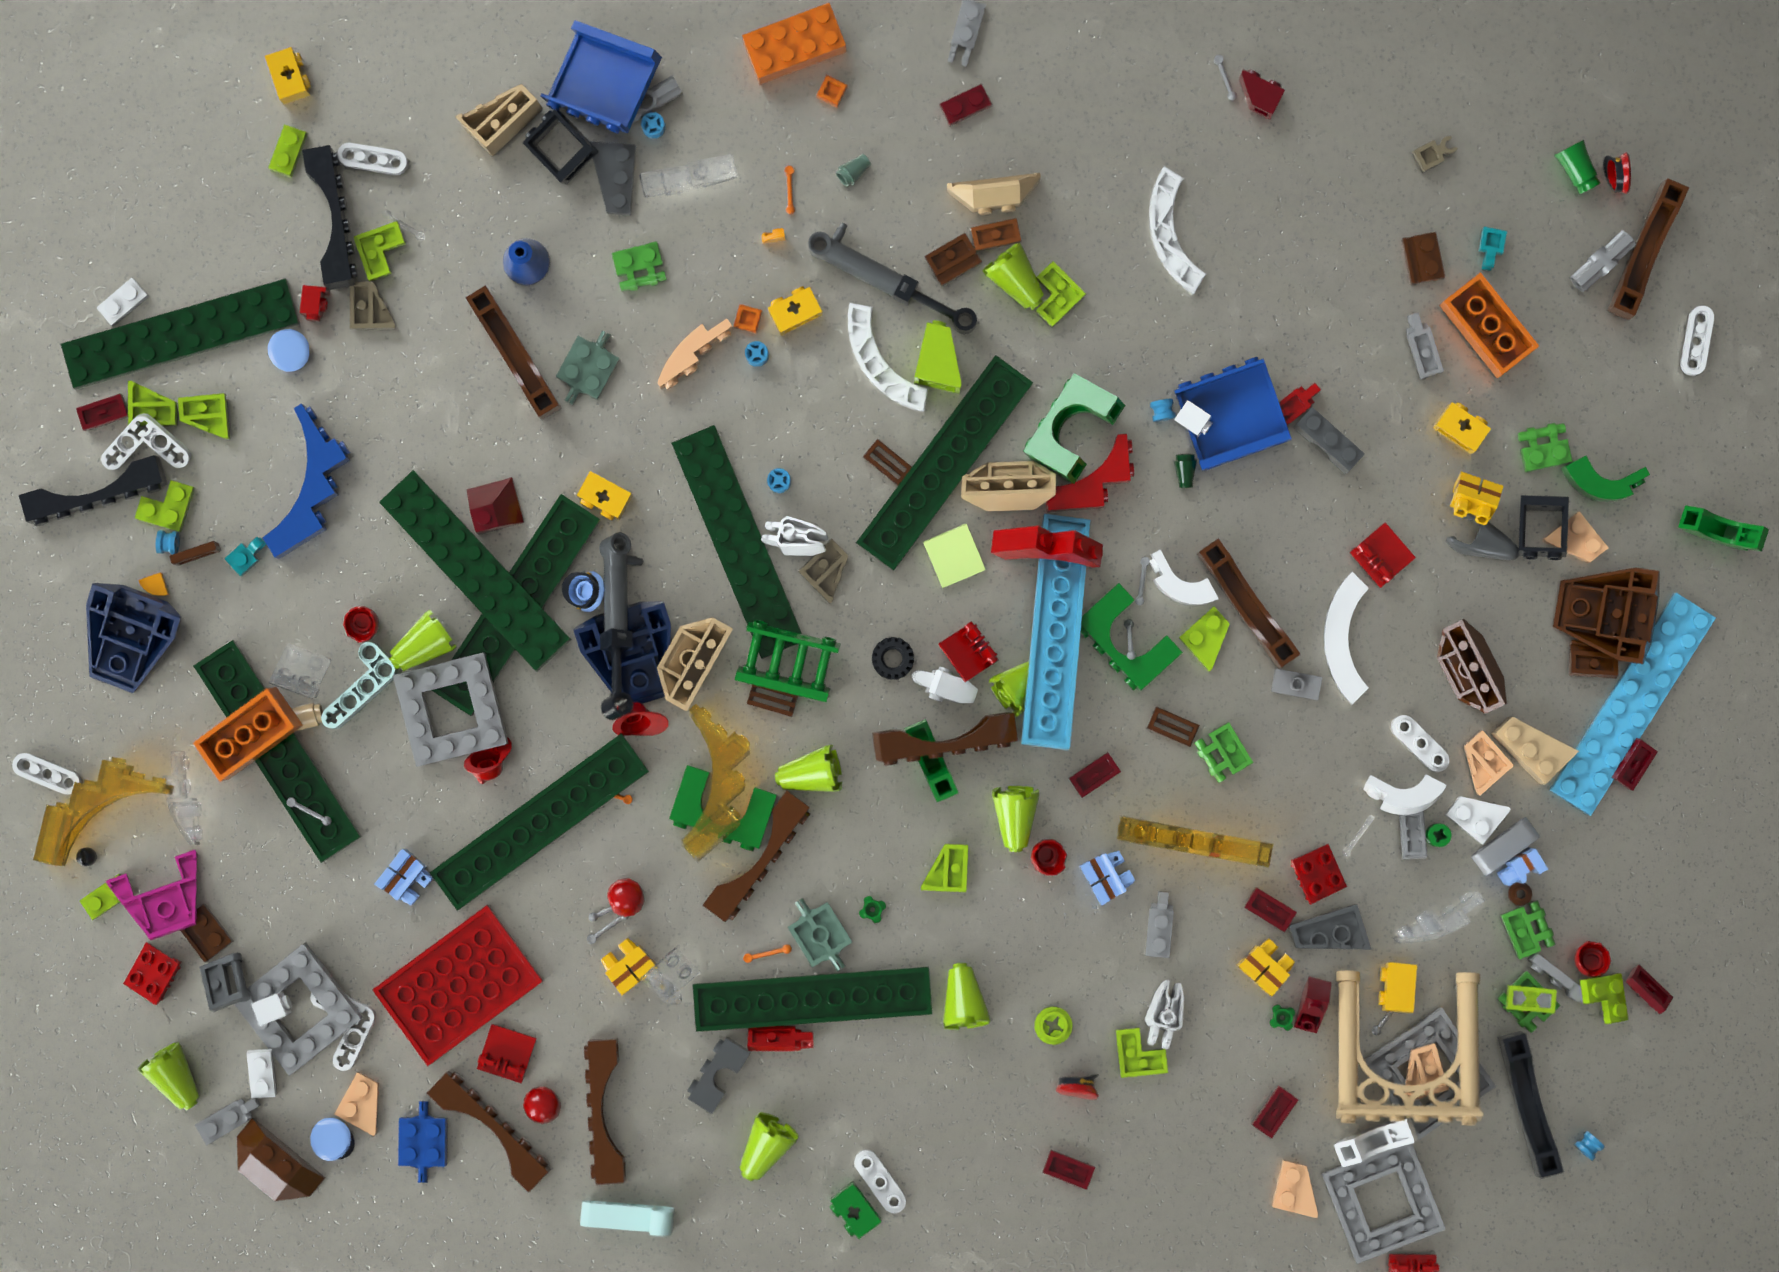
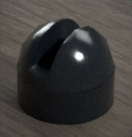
M88 847L80 849L76 855V860L81 866H91L97 859L96 852ZM83 851H85L87 863H84Z

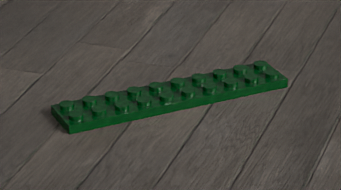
M285 278L61 343V348L72 387L76 390L296 326L300 322L288 280Z
M995 355L857 540L856 544L894 571L960 483L962 476L966 475L1027 393L1033 382Z
M715 425L672 442L673 449L747 625L749 621L760 620L766 622L767 626L802 634L765 544L761 541L762 537ZM762 635L759 648L761 659L773 655L776 638ZM785 641L783 650L790 648L794 645H797L798 643Z
M414 470L379 501L387 512L536 672L572 640Z
M560 494L509 573L543 608L601 520ZM481 614L451 661L485 652L494 683L514 653L515 648ZM467 681L431 690L469 716L474 714Z
M235 640L228 642L193 665L226 718L266 689ZM295 733L289 735L255 760L320 863H323L362 837ZM295 798L297 803L324 817L329 816L331 818L330 825H324L321 820L295 806L289 807L286 803L287 799Z
M620 734L429 873L458 911L639 780L649 770L626 738Z
M929 967L693 984L696 1032L932 1015Z

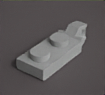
M1419 313L1407 316L1410 328L1406 329L1407 339L1420 379L1443 373L1444 369L1431 328L1428 327L1427 323L1422 324Z
M1158 891L1157 903H1152L1151 909H1149L1145 956L1170 958L1174 911L1173 905L1168 904L1169 892Z
M253 1098L246 1103L243 1099L236 1100L195 1124V1127L205 1144L208 1145L249 1121L253 1117L250 1111L261 1104L257 1098Z

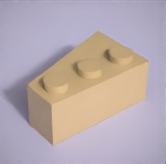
M522 84L496 96V99L484 105L481 103L475 106V109L455 116L460 124L492 157L543 110L538 100Z
M1507 717L1491 733L1540 785L1546 784L1579 752L1514 717Z

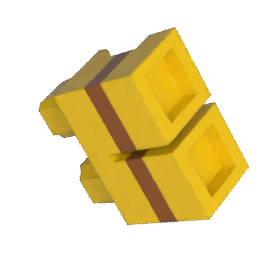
M1461 471L1453 487L1454 495L1450 507L1454 508V515L1463 518L1470 513L1476 515L1475 521L1477 523L1486 525L1498 507L1503 486L1483 479L1480 485L1481 478Z
M629 938L618 945L626 955L623 959L618 961L612 952L601 959L607 970L605 974L621 995H624L658 967L642 946H637Z
M1268 938L1260 946L1255 945L1250 953L1236 966L1272 997L1290 976L1288 972L1295 961L1286 953L1277 962L1273 960L1270 956L1277 950L1278 946Z

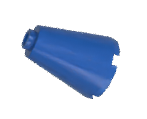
M519 239L510 244L504 253V270L508 277L517 284L531 285L539 282L549 270L550 259L548 252L540 242L534 239Z

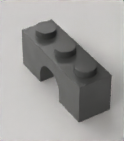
M1313 407L1293 427L1310 443L1313 442L1324 450L1329 456L1328 459L1345 474L1365 455L1364 452Z
M729 1037L725 1041L721 1039L718 1041L713 1049V1052L716 1053L712 1061L707 1059L700 1072L704 1073L699 1081L694 1079L687 1092L691 1093L688 1099L711 1114L725 1094V1091L715 1083V1073L719 1069L728 1068L738 1074L751 1051H748V1049Z

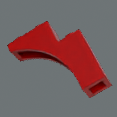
M1118 434L1116 436L1114 446L1108 458L1093 473L1076 481L1075 484L1070 483L1056 486V495L1046 501L1047 513L1103 508L1104 502H1108V490L1103 488V485L1129 483L1131 477H1134V464L1129 463V454L1133 453L1132 440H1127V434Z
M1040 526L994 530L991 553L1004 560L1020 558L1052 559L1095 568L1101 567L1103 544L1076 530L1052 533Z

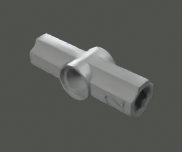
M673 76L647 90L644 99L650 97L653 99V103L650 107H643L641 104L633 123L643 118L647 113L656 112L658 108L683 94Z
M1624 230L1619 232L1606 246H1602L1587 259L1588 262L1570 277L1572 284L1582 292L1587 290L1596 280L1612 270L1618 264V261L1636 246L1634 239Z

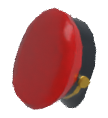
M1625 152L1619 157L1607 155L1603 160V169L1608 184L1613 192L1628 194L1631 186L1629 154Z
M1099 1074L1083 1078H1059L1056 1091L1066 1096L1096 1100L1099 1095L1094 1088V1080Z

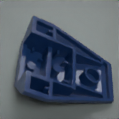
M93 583L86 603L89 677L134 693L176 638L182 616L167 601L126 585Z
M664 601L638 602L628 605V631H632L633 647L621 653L622 692L627 693L633 702L643 704L665 697L657 666L670 645L671 622ZM604 613L575 627L573 632L581 654L612 693V652L600 650V634L604 632Z

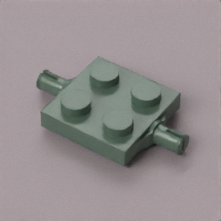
M601 331L596 343L577 336L556 375V378L567 383L571 388L565 401L572 405L579 393L588 394L598 399L619 360V357L609 353L604 347L611 336L608 333L606 334L605 331Z
M803 898L795 902L794 904H796L802 915L798 921L787 928L812 968L826 960H831L836 971L844 968L845 965L838 954L844 947L851 944L852 940L829 903L826 902L822 906L810 910Z

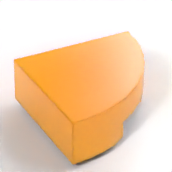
M784 228L773 229L770 233L764 232L761 235L762 244L785 241Z
M161 572L138 580L142 588L150 594L156 596L170 595Z

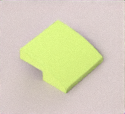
M967 524L923 541L942 588L986 570Z

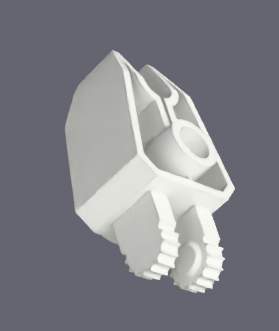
M789 516L782 519L781 523L767 521L765 528L769 531L777 532L778 535L765 534L761 538V541L765 544L778 546L784 555L813 556L825 552L824 544L817 541H829L827 533L816 525Z
M940 666L938 670H932V673L917 670L913 672L911 677L916 684L927 687L925 692L930 694L929 698L942 702L944 698L956 703H974L978 689L969 681L964 682L962 678L953 676L952 670Z
M1165 980L1161 983L1154 994L1144 1019L1147 1026H1150L1147 1043L1154 1045L1157 1041L1159 1029L1164 1030L1162 1048L1164 1049L1169 1048L1173 1031L1180 1029L1183 1021V988L1181 983H1176L1171 997H1169L1170 980Z

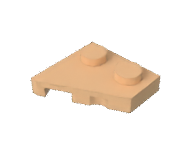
M1580 511L1568 519V554L1577 556L1579 559L1590 563L1608 549V546ZM1561 525L1542 540L1547 544L1561 548Z
M1483 730L1464 745L1473 784L1478 796L1483 794L1514 766Z
M1435 1043L1411 1050L1405 1086L1426 1084L1444 1074ZM1441 1084L1434 1090L1433 1094L1449 1090V1088ZM1430 1090L1424 1091L1425 1095L1417 1099L1428 1096ZM1406 1093L1407 1096L1410 1098L1412 1093Z
M357 1072L334 1115L375 1136L377 1133L379 1083Z
M1283 1160L1272 1207L1318 1218L1307 1166Z

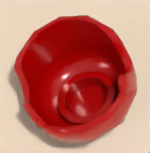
M356 606L351 608L344 616L343 626L348 637L354 639L357 643L371 640L378 632L379 619L372 609L365 606Z
M1043 839L1033 847L1031 862L1035 870L1041 874L1056 876L1066 868L1065 860L1067 854L1059 842L1054 839Z
M630 878L619 879L612 883L608 889L607 898L614 913L627 917L635 915L642 909L645 898L638 882Z
M1587 941L1577 949L1574 956L1576 968L1587 977H1600L1609 970L1611 963L1610 953L1602 943Z
M540 1086L531 1089L525 1095L523 1108L529 1119L539 1124L551 1123L558 1117L561 1102L554 1091Z

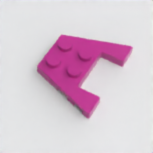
M196 850L175 856L182 880L134 896L127 874L106 880V884L150 941L196 925Z

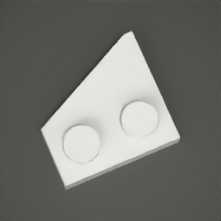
M1459 796L1445 816L1483 845L1511 809L1506 806Z

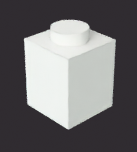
M1188 400L1174 419L1198 437L1201 433L1205 435L1213 424L1210 422L1211 415Z
M283 991L251 1004L260 1026L292 1013L290 1010L292 1008L291 1000L288 995H284Z

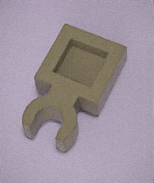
M1451 136L1444 137L1438 146L1435 140L1412 152L1423 173L1445 161L1443 154L1452 155L1455 153L1457 147L1448 149L1445 146V143L1452 139Z

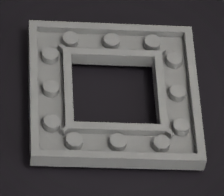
M485 652L393 675L416 767L509 744ZM467 681L478 727L435 738L423 692Z
M307 943L302 944L248 987L247 990L251 994L250 1000L235 1004L267 1048L272 1049L274 1057L289 1076L363 1018ZM301 978L328 1015L295 1041L279 1019L260 1026L251 1004L284 991Z
M1440 1007L1364 1059V1061L1382 1079L1394 1084L1405 1085L1406 1080L1397 1067L1409 1060L1412 1049L1436 1042L1450 1064H1453L1458 1048L1457 1029L1443 1008ZM1479 1062L1480 1098L1496 1086ZM1460 1065L1458 1066V1068H1457V1070H1456V1072H1457V1074L1459 1075V1077H1460ZM1459 1081V1082L1456 1083V1085H1457V1087L1460 1089V1081ZM1449 1088V1090L1444 1091L1435 1099L1440 1102H1450L1454 1099L1455 1094L1453 1089ZM1388 1089L1391 1103L1404 1106L1402 1099L1393 1095V1090ZM1416 1099L1414 1102V1106H1423L1419 1099ZM1460 1100L1452 1107H1460ZM1429 1101V1102H1428L1427 1104H1425L1424 1106H1435V1105H1433V1104L1431 1103V1101ZM1411 1118L1419 1139L1443 1124L1438 1122V1118H1429V1122H1414V1118Z
M1412 1143L1380 1152L1359 1163L1344 1167L1339 1166L1321 1173L1357 1264L1446 1230ZM1397 1171L1414 1215L1370 1231L1354 1188Z

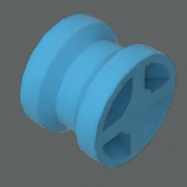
M650 112L643 116L641 127L644 134L651 139L661 137L665 132L663 117L656 112Z
M760 341L751 342L745 349L747 362L752 366H763L769 358L767 347Z
M1163 399L1150 403V408L1154 411L1153 422L1176 418L1175 412L1172 411L1173 399Z
M774 469L768 474V486L775 493H784L791 485L790 475L784 469Z
M159 530L156 535V552L158 554L169 552L172 555L178 553L180 545L179 532L166 533L163 530Z
M1588 1131L1584 1133V1138L1581 1141H1577L1574 1144L1591 1161L1596 1158L1595 1154L1598 1151H1602L1605 1148Z

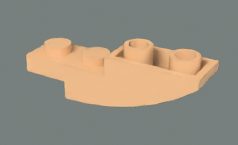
M725 319L709 331L701 324L677 346L667 360L657 382L661 390L665 387L670 389L679 382L678 378L682 375L689 376L698 369L697 365L700 364L696 355L698 353L700 355L707 353L712 349L711 344L717 340L722 342L732 335L730 331L733 330V327L728 319Z

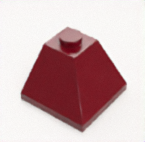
M512 477L467 489L469 510L475 532L478 535L524 523Z

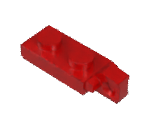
M1316 383L1306 390L1302 386L1298 389L1296 388L1279 402L1287 426L1315 403L1312 397L1321 390Z
M796 1026L748 1028L747 1047L748 1051H800L805 1048H813L814 1035L813 1032H801L802 1030L796 1029Z

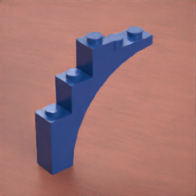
M302 403L296 406L294 410L302 425L306 440L307 467L305 480L299 497L288 515L276 528L262 537L273 556L277 559L284 557L327 530L324 526L327 522L320 511L316 512L315 509L338 496L335 490L338 488L337 483L332 476L327 477V475L350 461L347 456L350 451L343 441L339 443L335 438L328 442L327 439L330 438L323 426L319 428L315 422V419L318 418L311 407L307 408Z

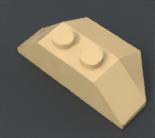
M1040 173L947 183V193L973 213L978 212L979 215L992 214V210L1001 209L1003 213L1013 212L1022 205L1038 185L1041 175Z
M1035 461L986 463L972 471L969 475L962 476L961 498L986 511L1035 510L1056 495V473L1049 471Z
M713 617L679 627L657 666L667 701L685 711L688 710L733 628Z

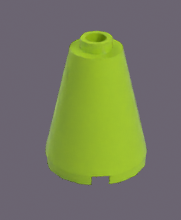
M1020 243L1005 250L997 256L998 258L994 262L991 261L982 270L989 279L1025 309L1028 307L1034 309L1043 302L1041 298L1044 294Z
M431 610L426 611L390 651L392 656L388 659L396 670L401 668L405 671L457 648L455 644H449L452 639L438 619L434 617L431 619L429 617L433 614Z
M1029 661L999 673L989 680V683H994L991 689L997 700L1005 709L1010 707L1015 717L1021 715L1025 710Z
M826 745L779 766L778 772H775L777 785H781L783 790L840 791L842 789V782H838V775H842L837 751L831 750L833 745Z
M1008 786L1006 791H1001V787L994 788L992 790V797L1004 847L1009 848L1010 852H1021L1023 848L1028 846L1039 799V789L1034 791V787Z
M967 963L954 964L953 968L948 972L943 1020L944 1029L960 1030V1027L970 1029L988 1025L990 1015L972 967H967Z
M176 1042L156 1052L155 1056L150 1060L151 1062L146 1059L139 1065L138 1070L178 1109L184 1108L189 1110L198 1103L196 1099L199 1097V1093L179 1042L177 1044Z
M760 1112L755 1117L739 1167L742 1171V1176L750 1181H754V1179L760 1180L798 1139L797 1132L789 1124L781 1125L778 1123L780 1118L769 1113Z

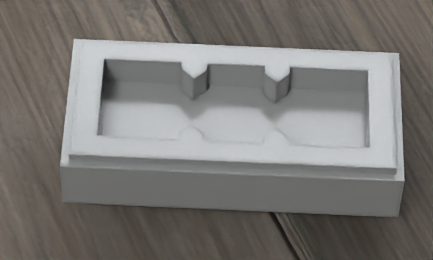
M1275 669L1271 692L1318 700L1322 677Z
M1424 811L1410 815H1399L1402 858L1426 859L1427 845Z

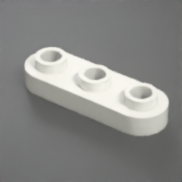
M345 143L340 146L337 152L339 161L349 168L401 175L408 167L406 156L397 150ZM350 152L354 153V158L348 160L347 154ZM376 156L377 162L374 164L370 163V158ZM395 160L400 161L398 167H393L392 165Z
M1707 306L1694 308L1688 317L1681 357V369L1689 376L1700 374L1706 367L1714 323V313ZM1697 315L1703 316L1704 321L1702 323L1698 322ZM1694 337L1699 339V345L1693 343ZM1690 360L1695 362V368L1689 366Z
M1401 715L1394 718L1391 723V731L1394 736L1429 770L1441 772L1448 767L1450 760L1447 752L1410 716ZM1403 722L1408 725L1406 731L1400 729V725ZM1419 739L1425 742L1423 748H1419L1417 745ZM1437 755L1442 759L1439 765L1434 762V758Z
M22 753L13 760V770L17 775L62 794H75L82 786L81 777L76 772L35 755ZM25 761L30 763V767L27 770L23 766ZM47 770H50L52 772V776L50 778H46L45 772ZM70 778L74 782L72 787L67 786V780Z
M860 1151L855 1157V1167L886 1211L890 1213L902 1211L906 1205V1197L873 1151ZM865 1158L871 1161V1165L868 1167L862 1164V1160ZM878 1178H883L885 1180V1184L883 1186H878L876 1184V1180ZM892 1197H896L899 1200V1203L895 1206L889 1202Z

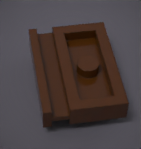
M1436 232L1401 239L1410 285L1445 278Z
M965 233L924 257L941 287L982 264L981 259Z
M1570 641V676L1614 679L1618 677L1617 659L1582 641Z
M206 904L197 909L196 925L180 930L204 963L208 962L233 942V939Z

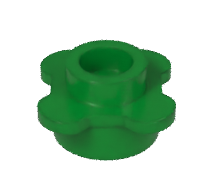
M871 896L865 897L863 909L859 911L860 917L872 919L874 923L880 922L882 910L886 908L885 902L873 900ZM871 907L875 908L874 912L870 911Z
M1280 1005L1273 1006V1018L1270 1020L1271 1027H1281L1286 1031L1291 1030L1295 1010L1291 1007L1286 1009L1281 1008ZM1282 1015L1285 1017L1284 1020L1280 1019Z

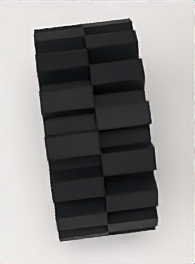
M891 637L883 639L876 645L872 653V664L875 671L881 677L889 680H897L906 676L911 671L914 663L912 648L901 638ZM891 649L898 650L902 655L901 664L895 668L888 667L884 662L885 653Z

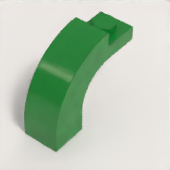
M1587 455L1561 468L1567 481L1577 492L1587 498L1602 502L1618 501L1633 495L1634 493L1630 485L1634 489L1646 483L1644 478L1650 475L1647 468L1644 467L1620 480H1608L1601 477L1594 470Z
M1686 505L1678 528L1702 539L1745 551L1750 549L1762 552L1769 529L1764 526L1733 521L1718 516L1704 508Z
M926 719L904 728L905 732L912 737L923 741H935ZM929 755L920 756L921 760L918 762L937 803L959 793L943 757L929 758Z

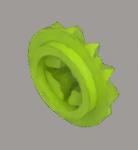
M1052 1006L1043 1009L1037 1015L1034 1027L1037 1036L1043 1042L1057 1045L1067 1040L1070 1036L1072 1020L1065 1010ZM1059 1016L1057 1024L1063 1030L1054 1029L1048 1035L1049 1026L1044 1021L1053 1022Z

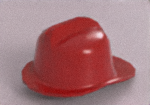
M633 702L632 711L615 720L612 730L615 734H622L623 736H654L667 729L668 719L660 713L649 712L642 703Z
M508 737L509 744L471 753L464 761L465 769L473 773L480 784L495 779L502 773L503 761L512 749V742Z

